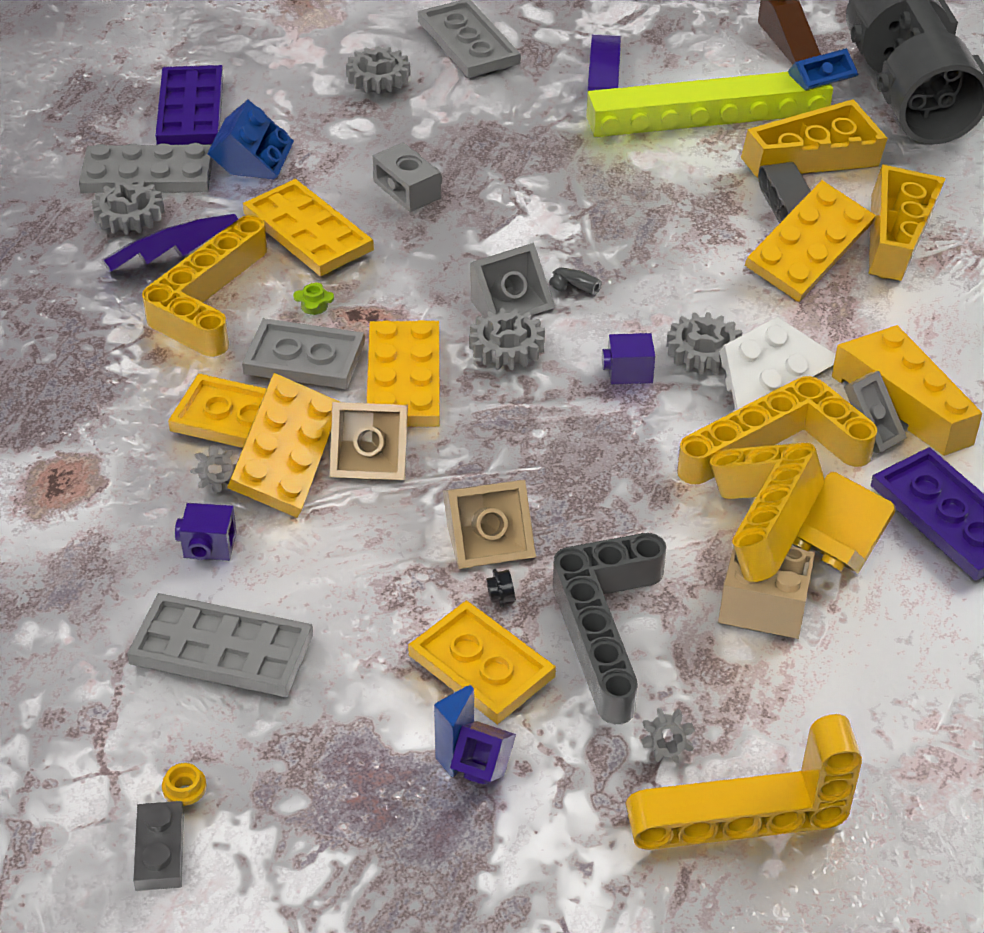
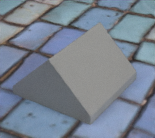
M534 243L470 263L471 302L485 319L486 311L490 310L494 314H499L500 308H504L506 313H511L514 308H517L518 314L523 315L530 312L531 316L555 308Z

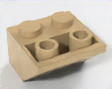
M791 546L781 567L774 576L763 581L750 582L745 580L742 575L733 547L723 586L718 623L799 639L815 552Z

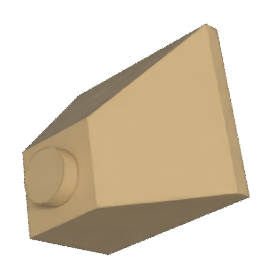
M332 402L329 477L405 480L408 405Z
M525 480L443 490L447 527L458 569L536 557Z

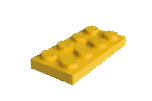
M293 179L243 203V212L246 216L255 215L262 218L265 223V232L320 277L374 250V241L370 236L297 179Z
M821 180L747 257L744 266L797 302H800L873 224L876 215Z
M370 321L367 403L408 405L407 427L440 426L439 321Z
M273 373L227 488L298 518L331 432L332 402L340 401Z

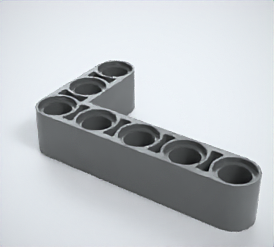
M641 533L560 549L555 554L553 561V591L596 709L604 721L614 725L624 724L633 718L636 709L638 683L604 594L651 586L662 580L666 543L663 538L652 533Z

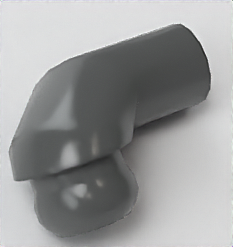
M563 267L555 269L552 272L554 274L553 277L549 280L550 286L558 291H564L569 283L592 295H596L602 285V281L581 270Z

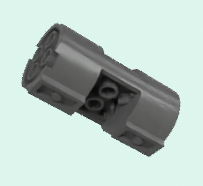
M849 0L846 9V22L851 32V40L856 44L860 53L863 54L867 64L879 73L877 77L878 91L882 92L887 104L890 105L907 136L923 144H943L960 138L980 122L984 116V63L979 55H972L966 44L955 35L958 21L945 0Z

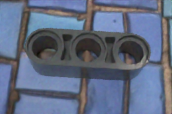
M794 162L764 165L759 168L760 189L780 224L811 190Z

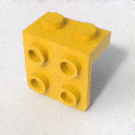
M830 472L825 477L824 485L792 545L806 551H810L813 548L823 554L821 561L840 572L846 567L859 574L895 514V505L837 472Z

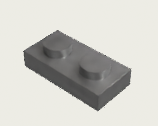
M182 801L137 804L133 875L135 891L182 887L184 808Z

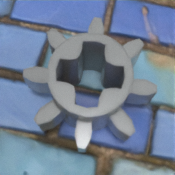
M217 445L209 447V456L203 453L195 454L196 459L200 462L197 468L190 470V473L198 474L201 479L198 483V488H204L208 484H212L213 492L218 493L222 490V482L228 485L236 466L230 460L233 453L232 450L218 454ZM213 464L221 465L222 472L217 474L209 473L208 467Z
M657 708L658 717L652 722L649 720H643L642 722L646 731L651 734L641 739L643 748L655 747L654 759L656 762H659L665 756L672 757L675 763H679L678 755L684 749L687 751H693L694 749L692 743L686 739V735L692 734L695 729L692 723L681 725L682 713L680 709L674 711L673 715L664 714L661 708ZM670 728L674 740L665 742L662 731Z

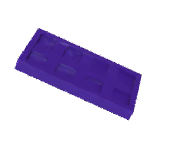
M222 65L162 67L155 134L157 145L163 143L169 145H189L192 143L211 145L220 130Z

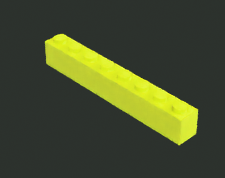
M788 72L593 90L587 92L586 117L594 137L783 119L831 106L833 87L831 84L805 91Z

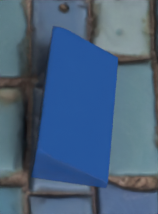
M847 48L797 61L788 71L789 75L805 91L859 75Z
M471 685L465 686L434 705L435 758L452 778L458 773L457 770L451 769L450 765L461 726L474 722V688Z

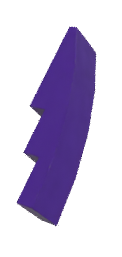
M592 34L588 91L618 88L621 36Z
M235 214L195 219L167 227L129 243L103 258L102 262L108 271L112 272L137 254L144 264H149L172 247H174L179 256L184 257L239 219Z

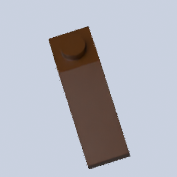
M760 0L758 23L792 64L821 55L799 0Z

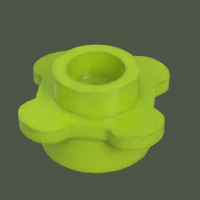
M315 282L306 285L303 290L295 291L293 299L301 303L303 312L317 315L327 310L328 303L334 301V294L323 289L321 283Z

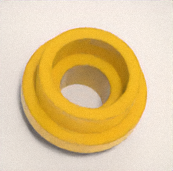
M179 763L172 766L162 781V792L168 802L182 801L183 806L199 801L207 788L203 772L190 763Z

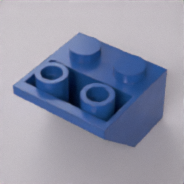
M248 99L225 118L207 154L231 175L274 180L278 177L294 140L284 129L276 125L261 108L254 105Z

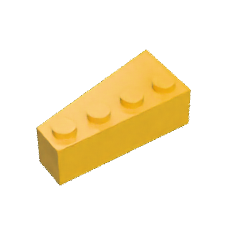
M852 99L747 129L741 159L757 178L761 166L794 162L801 174L878 167L888 138L857 102Z
M882 164L871 195V212L876 217L870 226L868 274L876 275L883 279L890 278L902 281L935 208L946 178Z
M898 325L837 345L832 377L840 383L844 381L852 383L870 372L879 371L898 417L908 424L909 432L943 456L975 444L982 412Z

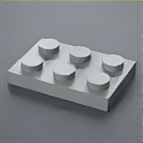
M263 318L242 363L243 374L272 378L273 373H276L298 383L347 389L365 345V335L363 332Z

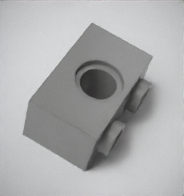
M404 142L372 155L374 182L409 212L441 199V172Z

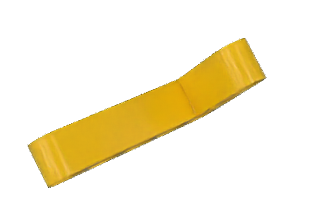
M255 215L239 218V220L222 230L143 290L142 298L148 326L202 355L215 357L225 353L229 348L226 317L221 311L203 302L267 253L265 223L263 219Z
M803 376L684 437L679 448L677 474L686 483H704L714 478L710 459L718 452L734 448L776 445L802 430L808 432L842 462L850 466L861 467L871 461L877 427L869 418L823 381L816 377Z
M811 443L727 449L718 452L710 459V465L721 497L725 499L756 497L732 539L742 575L747 581H763L771 578L778 572L824 485L825 479L817 451Z
M831 714L817 719L811 725L801 771L651 788L631 794L627 798L625 805L635 845L644 850L821 830L842 824L850 814L862 764V756L849 719L840 714Z

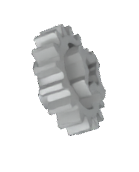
M376 46L375 50H370L366 47L362 53L354 52V57H348V63H346L348 83L354 84L355 89L364 87L365 93L371 91L380 94L383 89L392 92L393 87L402 88V82L408 83L409 76H411L408 56H402L400 50L392 52L391 47L382 48Z
M132 180L124 183L117 181L113 188L104 186V193H96V200L91 202L95 223H100L103 230L111 227V233L113 234L119 230H123L125 235H128L130 231L141 233L143 226L152 228L154 227L153 221H161V214L165 212L161 191H156L153 184L145 187V181H140L138 184H133Z
M500 308L499 314H494L489 310L486 311V319L478 316L476 317V324L470 325L469 349L473 350L474 358L483 357V365L494 362L496 369H500L502 365H508L510 370H514L517 363L527 367L528 359L537 361L539 353L544 352L545 328L540 327L541 321L539 319L531 320L530 312L520 315L517 308H514L511 313H506L504 308Z
M709 312L705 314V317H699L697 313H692V319L690 320L681 316L679 324L672 323L671 329L667 333L666 347H668V356L675 357V365L685 363V371L689 372L693 368H698L699 374L703 375L706 369H710L714 374H718L719 367H722L719 351L725 344L742 336L743 332L742 330H735L736 323L734 321L724 323V316L722 315L717 317V319H713Z

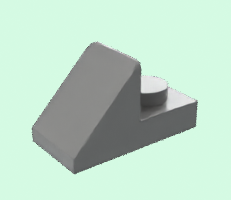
M879 371L870 372L844 386L850 404L869 418L877 427L873 449L875 453H881L907 438Z

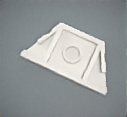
M775 317L725 344L719 352L722 367L726 371L725 382L727 392H732L735 409L732 412L800 377H818L833 368L836 354L779 317Z

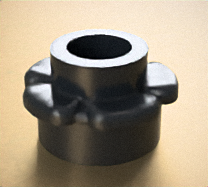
M493 569V577L486 578L491 602L499 600L500 607L503 608L505 607L504 603L516 601L509 569L499 572Z

